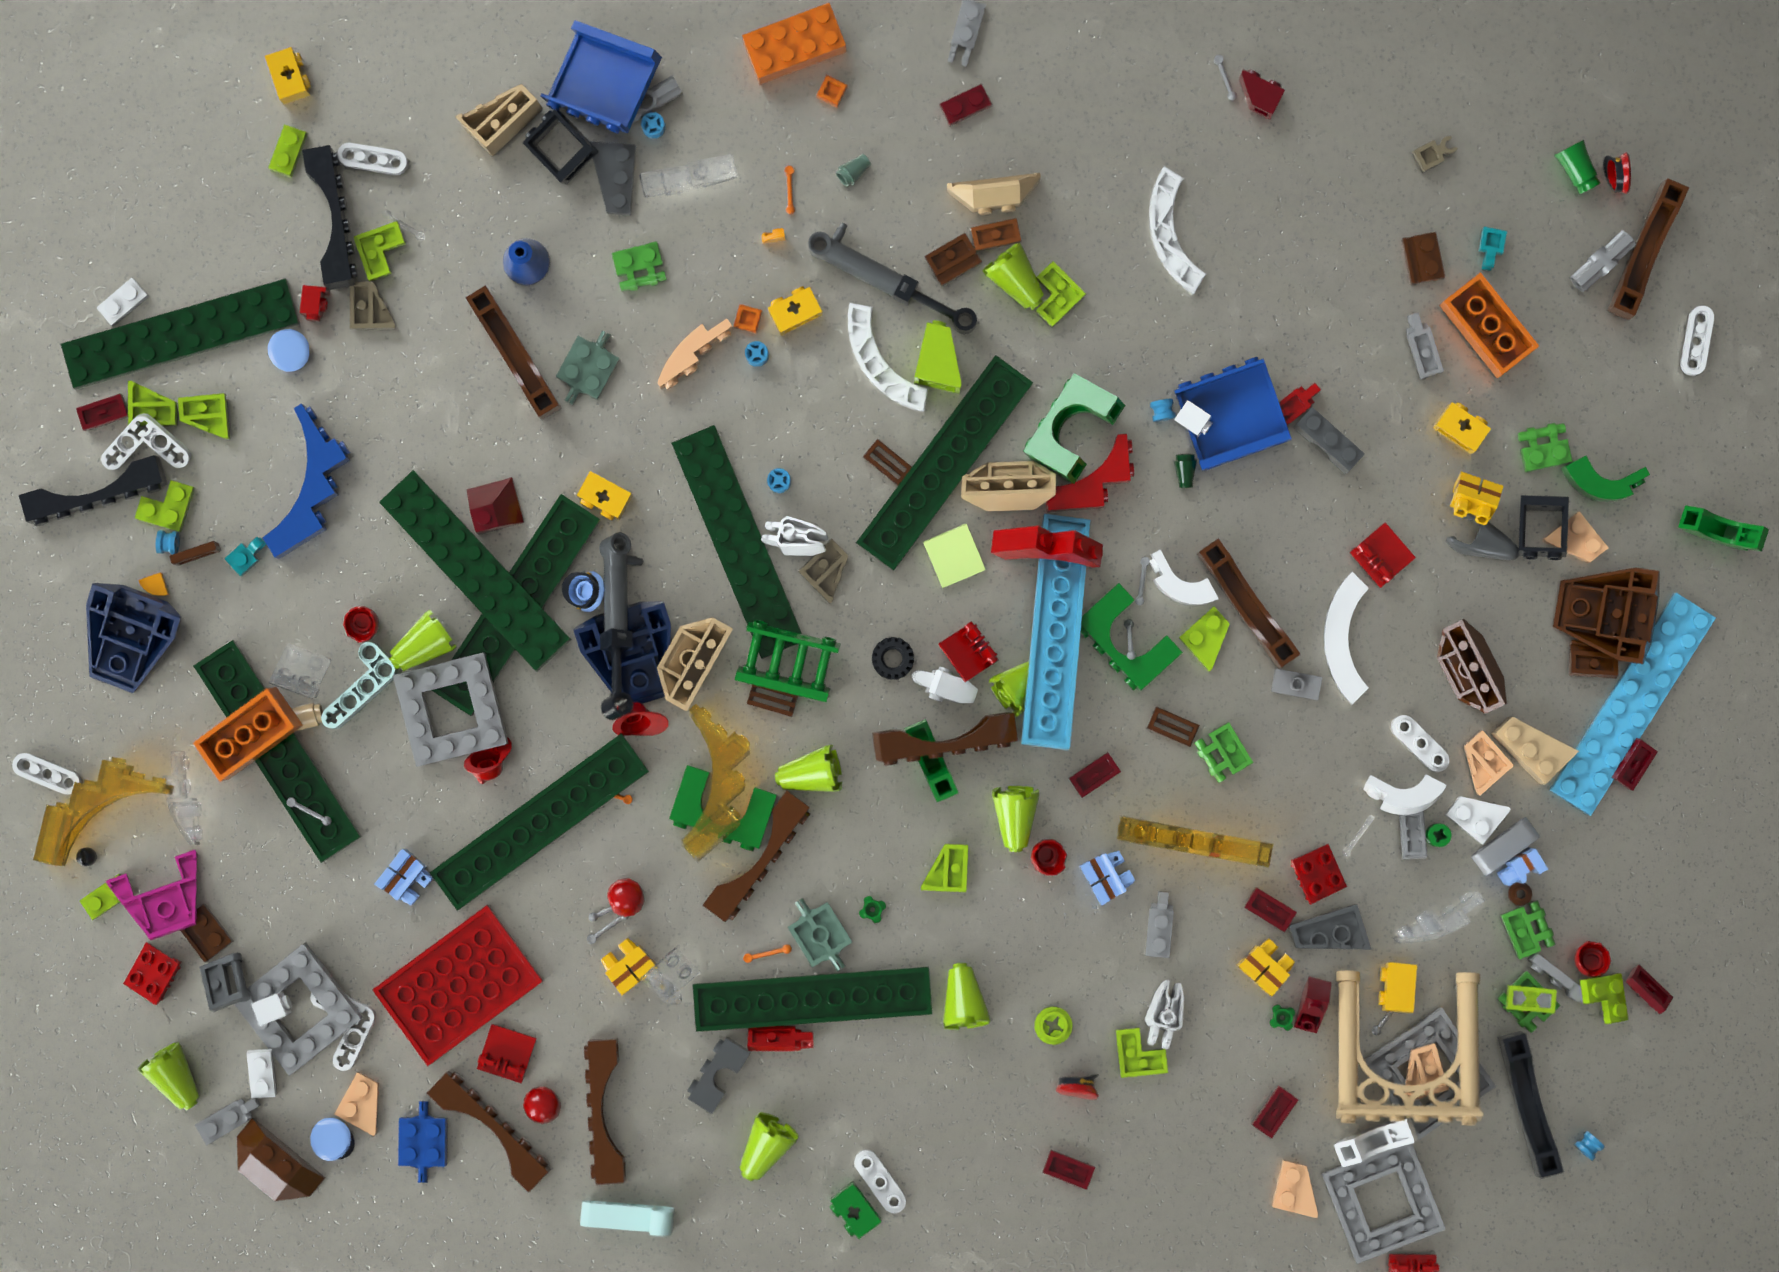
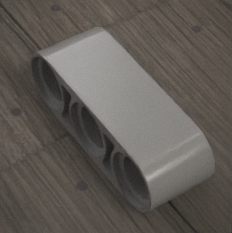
M1524 817L1476 851L1471 858L1482 873L1487 876L1535 842L1540 835L1527 817Z

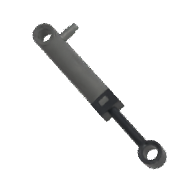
M845 223L840 224L832 238L824 232H816L810 236L808 241L809 251L815 258L822 259L886 292L893 296V299L907 306L911 299L926 305L952 319L951 322H953L954 328L961 334H969L975 329L977 316L972 309L961 308L955 311L917 291L919 281L905 274L901 275L840 243L847 228ZM818 240H823L827 246L823 250H816L814 243ZM964 315L969 316L972 323L969 326H962L958 321L959 318Z
M617 532L604 539L599 547L600 553L604 558L605 588L604 632L600 634V650L612 652V693L610 697L603 700L601 711L609 720L619 719L629 714L633 709L632 698L627 693L622 692L621 653L633 647L632 631H628L627 565L641 566L644 562L642 558L627 555L631 550V541L622 532Z

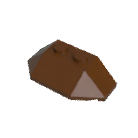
M1465 619L1442 629L1437 659L1457 699L1479 709L1485 714L1506 705L1504 676L1483 635Z
M251 1118L237 1135L238 1171L273 1201L310 1197L325 1179L321 1173L254 1118Z

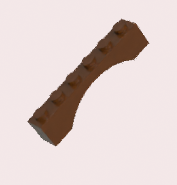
M1669 178L1660 184L1636 241V246L1633 248L1608 307V312L1627 320L1636 315L1657 255L1683 204L1689 187Z
M486 285L465 297L513 373L538 417L544 420L562 409Z
M1219 538L1198 552L1197 556L1276 667L1280 669L1298 657L1300 652L1257 598Z
M1011 712L985 715L968 732L945 741H923L897 729L872 733L876 761L884 762V765L898 764V759L905 758L907 762L921 760L920 756L929 755V758L943 757L944 752L952 751V755L965 754L966 749L974 748V751L989 750V745H997V748L1010 747V742L1018 741L1015 714Z
M786 791L773 808L771 837L761 858L741 877L729 883L716 886L702 906L724 922L728 919L733 921L741 910L737 906L742 899L747 902L755 890L751 887L756 880L761 883L769 871L765 868L770 861L775 863L783 853L779 849L784 842L789 844L796 835L795 827L798 823L801 825L805 823L810 816L808 812L810 807L789 791Z
M618 1038L592 1039L587 1041L588 1045L584 1046V1059L589 1060V1069H585L586 1084L590 1083V1093H587V1107H591L592 1117H588V1130L593 1131V1141H589L590 1155H594L595 1163L591 1165V1179H595L596 1185L625 1183V1156L611 1139L603 1112L606 1085L612 1071L619 1063Z
M446 1072L426 1094L443 1110L468 1114L490 1128L498 1137L507 1153L511 1176L529 1193L551 1170L548 1167L550 1164L548 1160L541 1154L537 1156L531 1150L532 1145L525 1138L519 1139L514 1134L516 1131L514 1127L507 1121L503 1123L497 1117L498 1112L491 1105L485 1106L480 1101L482 1097L473 1088L469 1090L463 1084L464 1079L457 1072Z

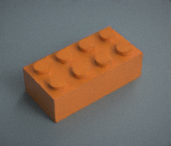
M830 3L742 35L744 46L759 85L846 52V44Z
M1481 272L1439 305L1496 378L1502 376L1539 347Z
M271 687L258 694L193 742V744L219 782L231 779L302 727L303 724L278 688Z

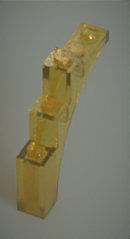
M695 704L689 709V717L700 730L708 746L713 774L711 793L705 810L695 827L682 840V847L698 863L740 826V814L733 806L728 807L727 805L745 790V778L739 771H733V769L750 755L751 748L749 746L751 744L742 734L738 736L735 731L727 738L726 735L728 733L720 724L715 725L710 719L712 718L711 714L704 707L699 708Z
M112 757L111 761L102 759L97 782L84 779V783L74 782L69 804L56 802V806L46 805L33 860L55 866H65L70 850L80 832L105 807L122 798L136 794L162 793L172 795L174 785L166 784L167 779L152 776V780L145 779V774L133 771L134 766L126 764V759Z
M1121 816L1118 825L1117 840L1263 867L1270 866L1273 844L1124 816Z

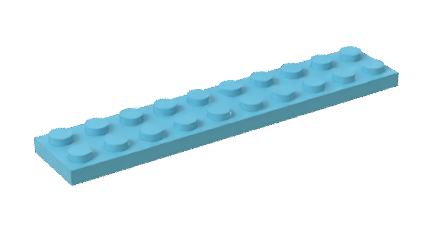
M1044 514L1042 528L1052 533L1076 530L1089 537L1091 520ZM1039 559L1021 744L1064 750L1070 749L1086 576L1085 565L1060 560Z
M1678 593L1672 595L1655 622L1652 643L1644 664L1629 663L1577 745L1576 750L1579 752L1564 766L1550 788L1551 792L1585 814L1592 815L1614 779L1611 777L1635 739L1641 738L1716 617Z

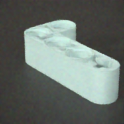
M365 642L359 647V658L369 670L323 711L321 720L326 727L338 729L344 726L394 680L393 675L398 674L399 670L395 669L388 659L390 658L389 655L378 644ZM373 646L376 650V655L373 659L369 660L365 656V651ZM385 664H389L392 668L391 674L387 677L381 674V668ZM367 680H372L374 683V689L370 693L365 692L363 688ZM349 696H354L357 700L356 706L352 709H349L346 705V700ZM341 709H342L343 711L347 712V714H345V713H340V714L336 717V719H337V721H338L337 723H335V722H330V720H331L330 714H331V713H332V714H338V713L341 711Z
M584 1200L582 1201L580 1225L594 1228L650 1232V1235L671 1236L673 1232L674 1208Z

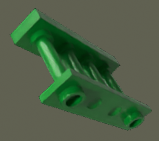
M760 620L749 621L746 631L752 632L753 636L747 663L743 667H738L735 680L827 702L830 688L826 687L824 681L831 652H839L841 643H837L836 639L831 637L820 639L767 626L766 622ZM762 635L776 638L770 668L766 672L758 671L757 667H755ZM785 641L799 644L793 673L789 678L780 676L778 672ZM808 646L822 649L816 678L812 683L803 682L801 678Z

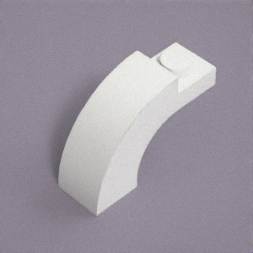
M1161 550L1150 555L1152 560L1149 563L1155 573L1159 572L1161 575L1154 579L1153 582L1168 598L1175 602L1192 606L1208 604L1219 599L1208 578L1195 583L1182 581L1172 572Z
M1426 774L1417 786L1410 789H1398L1370 775L1363 790L1371 798L1383 800L1380 807L1381 810L1397 815H1410L1431 807L1441 797L1447 785Z
M1405 1118L1403 1122L1388 1121L1370 1127L1337 1142L1334 1146L1342 1167L1362 1162L1380 1152L1414 1143L1419 1138L1411 1118Z

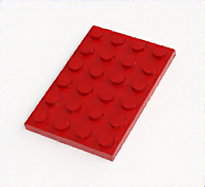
M486 905L372 989V991L425 1064L429 1066L542 983L543 980L491 908Z

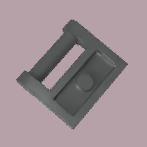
M233 953L200 966L209 1011L216 1012L238 1002H245L251 999V994L246 988L241 962L243 960L241 953ZM229 965L232 966L237 992L232 994L226 968Z

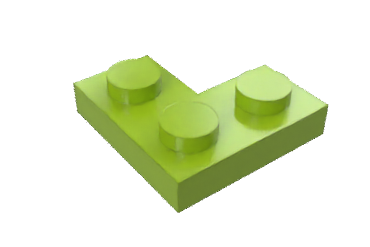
M398 221L353 236L369 281L392 274L385 252L406 244Z
M1054 261L1036 277L1052 294L1036 312L1052 328L1086 295Z
M171 480L164 502L141 496L135 519L182 532L195 487Z
M1622 973L1580 980L1583 1004L1601 1002L1605 1024L1629 1020Z
M1139 1027L1115 1030L1121 1078L1168 1073L1166 1049L1142 1051Z

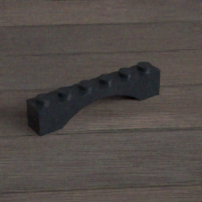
M330 145L304 149L302 153L305 171L309 178L324 192L332 217L330 241L320 261L323 284L327 290L356 285L355 278L358 277L356 264H352L351 255H354V247L352 241L348 240L347 233L351 232L349 220L345 219L344 211L347 210L345 196L341 197L340 188H344L341 174L337 172V166H340L337 152H334Z
M153 455L132 461L126 471L116 481L93 493L67 496L55 494L44 489H37L20 494L19 499L26 522L35 526L48 524V519L57 517V520L69 518L71 513L75 511L85 513L94 510L93 506L99 504L109 506L117 503L116 499L125 497V500L139 497V493L143 491L148 493L162 490L161 486L167 485L160 457Z
M1519 1031L1497 1037L1535 1176L1545 1178L1564 1173L1559 1152L1541 1103L1526 1033Z

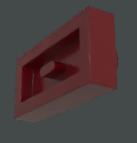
M982 84L940 103L941 110L949 126L992 106Z
M121 393L76 408L83 431L128 417L127 406Z
M1636 738L1611 778L1628 790L1634 791L1658 751L1643 740Z
M1107 752L1068 779L1081 798H1083L1121 771Z
M1255 887L1244 905L1245 909L1283 932L1287 930L1297 913Z
M1640 965L1632 969L1625 981L1632 990L1637 992L1659 1014L1666 1011L1673 999V996Z
M1278 1085L1252 1122V1125L1272 1139L1298 1102V1099Z
M1050 1150L1042 1173L1087 1190L1095 1166Z

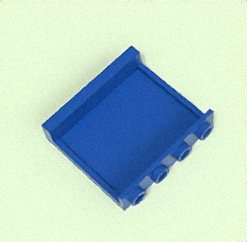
M574 20L571 29L576 33L549 94L541 93V97L547 102L546 106L553 110L559 111L560 108L567 110L566 113L574 118L579 119L580 116H583L587 122L599 126L600 123L604 124L606 129L619 134V131L629 133L662 56L655 49Z
M1258 357L1244 361V366L1236 368V365L1222 369V374L1214 376V373H1209L1201 376V381L1192 384L1191 381L1179 384V389L1174 390L1181 409L1188 400L1212 417L1210 422L1213 424L1205 435L1201 433L1198 437L1189 431L1202 471L1292 440L1264 359L1259 360Z

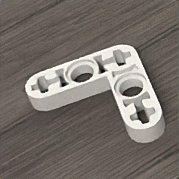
M143 413L136 416L102 455L101 461L107 469H118L143 441L176 468H182L187 465L191 459V453L183 443L153 417ZM145 420L148 423L146 425L148 429L143 428L137 435L134 431L140 426L138 421L143 422ZM157 435L165 436L168 441L167 445L164 447L158 446L155 442V437ZM124 436L132 437L134 446L131 448L125 447L122 443V438ZM173 443L175 447L169 453H167L166 450H168ZM118 449L122 451L116 458L117 462L111 463L109 461V455L112 456ZM182 452V453L184 454L182 458H183L185 461H183L182 459H180L179 461H177V460L175 459V457H176V454H175V453L178 454V453Z
M311 993V1002L316 1007L324 1010V1008L321 1006V1004L318 1002L315 996ZM349 996L347 997L360 1013L368 1011L370 1021L366 1020L362 1025V1028H366L365 1032L361 1028L352 1026L344 1033L333 1056L335 1068L341 1071L349 1070L354 1066L376 1020V1012L373 1008ZM353 1031L358 1032L361 1036V1041L357 1045H352L348 1041V1036ZM343 1046L355 1049L356 1052L351 1051L347 1057L350 1064L346 1063L342 1066L341 1060L338 1058L339 1056H344L347 1051Z

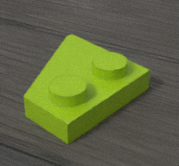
M128 381V425L136 416L144 413L153 417L162 426H177V402L133 381ZM145 420L143 422L138 421L140 423L139 427H144L148 424Z
M225 393L178 398L179 419L181 422L224 439H230L227 396Z
M1212 607L1184 632L1179 639L1201 664L1210 671L1214 666L1230 623L1215 607Z
M944 844L921 885V890L966 892L968 845Z

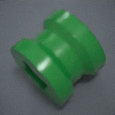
M1432 824L1426 830V841L1432 846L1443 847L1451 840V830L1445 824Z

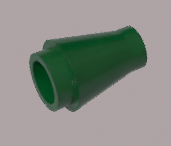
M1194 454L1176 455L1174 465L1179 488L1193 487L1197 463Z

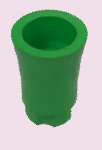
M1584 140L1554 155L1568 174L1574 187H1577L1579 194L1600 184L1596 176L1598 174L1591 162Z

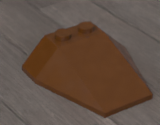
M1630 568L1562 580L1553 627L1619 661L1644 664L1652 643L1659 604L1660 571ZM1618 591L1615 610L1612 612L1613 618L1610 625L1614 632H1608L1605 629L1606 626H1609V623H1607L1615 593Z

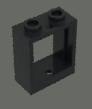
M554 109L553 111H548L541 120L543 122L537 128L533 127L525 135L526 139L522 143L560 183L568 184L599 151L561 111ZM559 121L583 145L561 170L537 146Z
M1521 495L1518 556H1523L1524 559L1535 560L1540 556L1554 561L1561 560L1562 557L1567 556L1569 497ZM1526 510L1562 512L1561 548L1525 547Z

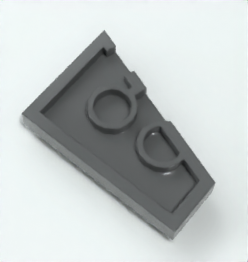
M590 141L599 151L593 157L607 214L631 216L636 145Z
M1357 904L1289 925L1295 948L1372 950Z

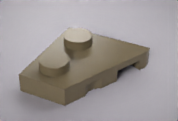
M373 281L355 282L356 285L350 286L351 330L396 329V324Z
M832 538L824 545L826 548L825 552L814 555L798 570L829 604L833 602L837 585L840 582L843 568L848 559V554Z

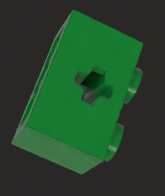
M854 1181L830 1198L832 1203L829 1206L837 1218L842 1216L846 1222L844 1227L851 1237L856 1235L860 1239L882 1222L881 1217ZM852 1206L854 1209L858 1207L859 1216L856 1217L854 1214L850 1216L849 1207Z

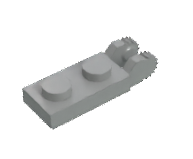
M972 0L962 1L951 41L952 46L948 62L953 63L956 58L957 47L966 49L961 61L962 66L967 67L971 50H974L986 4Z
M1535 953L1529 956L1527 960L1532 963L1531 968L1540 975L1545 973L1551 977L1549 982L1560 990L1564 987L1566 996L1572 998V1000L1577 1002L1583 1001L1581 986L1541 955Z

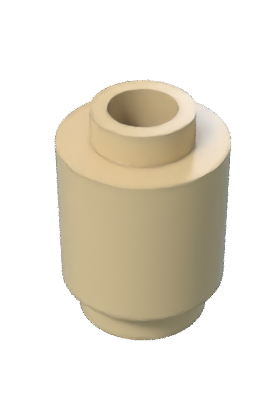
M310 703L292 708L303 724L297 731L319 726L322 723L323 709L321 704L315 705Z

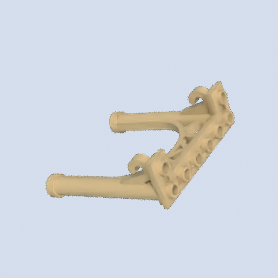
M1336 972L1339 992V1108L1336 1110V1119H1341V1123H1355V1120L1360 1119V1117H1365L1366 1121H1380V1117H1390V1121L1403 1122L1404 1118H1414V1122H1429V1118H1438V1122L1451 1123L1453 1119H1456V1121H1461V1125L1473 1126L1480 1122L1483 1117L1479 1104L1478 985L1480 984V974L1472 972L1456 974L1458 1048L1452 1066L1445 1074L1434 1081L1422 1085L1405 1086L1382 1079L1366 1065L1361 1055L1359 1044L1360 972ZM1358 1064L1369 1077L1360 1087H1358ZM1459 1065L1460 1089L1455 1083L1448 1080ZM1372 1083H1376L1383 1088L1384 1097L1378 1101L1368 1100L1364 1097V1088ZM1441 1084H1444L1453 1089L1454 1099L1450 1102H1440L1435 1099L1434 1090ZM1388 1089L1393 1090V1095L1402 1099L1404 1106L1383 1105L1389 1098L1390 1092ZM1430 1090L1428 1093L1429 1100L1435 1106H1414L1415 1100L1420 1096H1424V1091ZM1406 1093H1412L1410 1098L1407 1096ZM1358 1098L1365 1105H1358ZM1460 1100V1107H1452Z

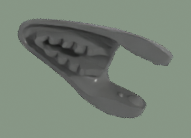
M1468 513L1467 516L1463 517L1462 519L1467 518L1470 521L1476 522V515ZM1489 521L1486 525L1480 524L1479 532L1471 544H1465L1454 536L1447 537L1446 542L1452 549L1464 555L1500 560H1515L1518 558L1519 548Z

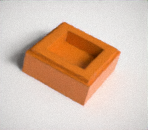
M826 75L816 96L838 107L848 85Z
M739 304L733 327L756 334L762 310Z

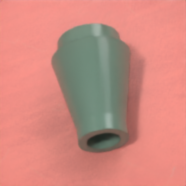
M861 154L859 157L840 165L836 175L845 186L854 185L863 172L871 165V162L866 155Z

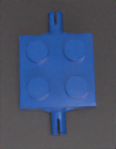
M419 1101L418 1116L399 1118L398 1166L418 1168V1183H428V1168L447 1166L448 1118H435L428 1115L429 1101Z

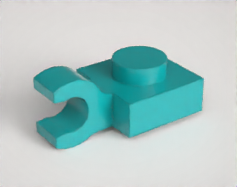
M1489 227L1482 228L1478 250L1485 252L1482 270L1491 271L1494 268L1496 255L1503 254L1507 231Z
M256 537L250 542L248 547L241 543L225 560L239 576H243L259 561L255 555L267 544L261 537Z

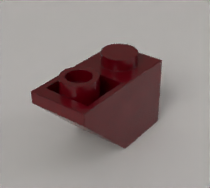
M1243 69L1239 81L1249 110L1271 119L1285 89H1282V85L1274 80L1266 81L1260 78L1261 75L1254 70L1249 69L1246 71Z
M1308 977L1302 991L1294 1028L1317 1034L1330 1003L1332 982Z

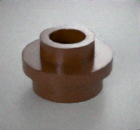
M1516 882L1510 886L1508 897L1513 904L1523 906L1530 902L1532 890L1528 884ZM1520 889L1525 893L1523 898L1517 897V891Z

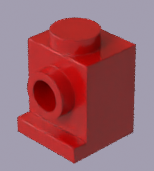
M303 285L300 314L305 316L308 321L319 322L320 318H323V312L327 311L328 300L325 298V295L330 296V290H327L326 287Z

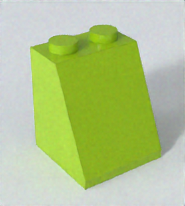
M933 320L932 323L927 322L914 384L960 394L962 383L951 329L946 327V323Z

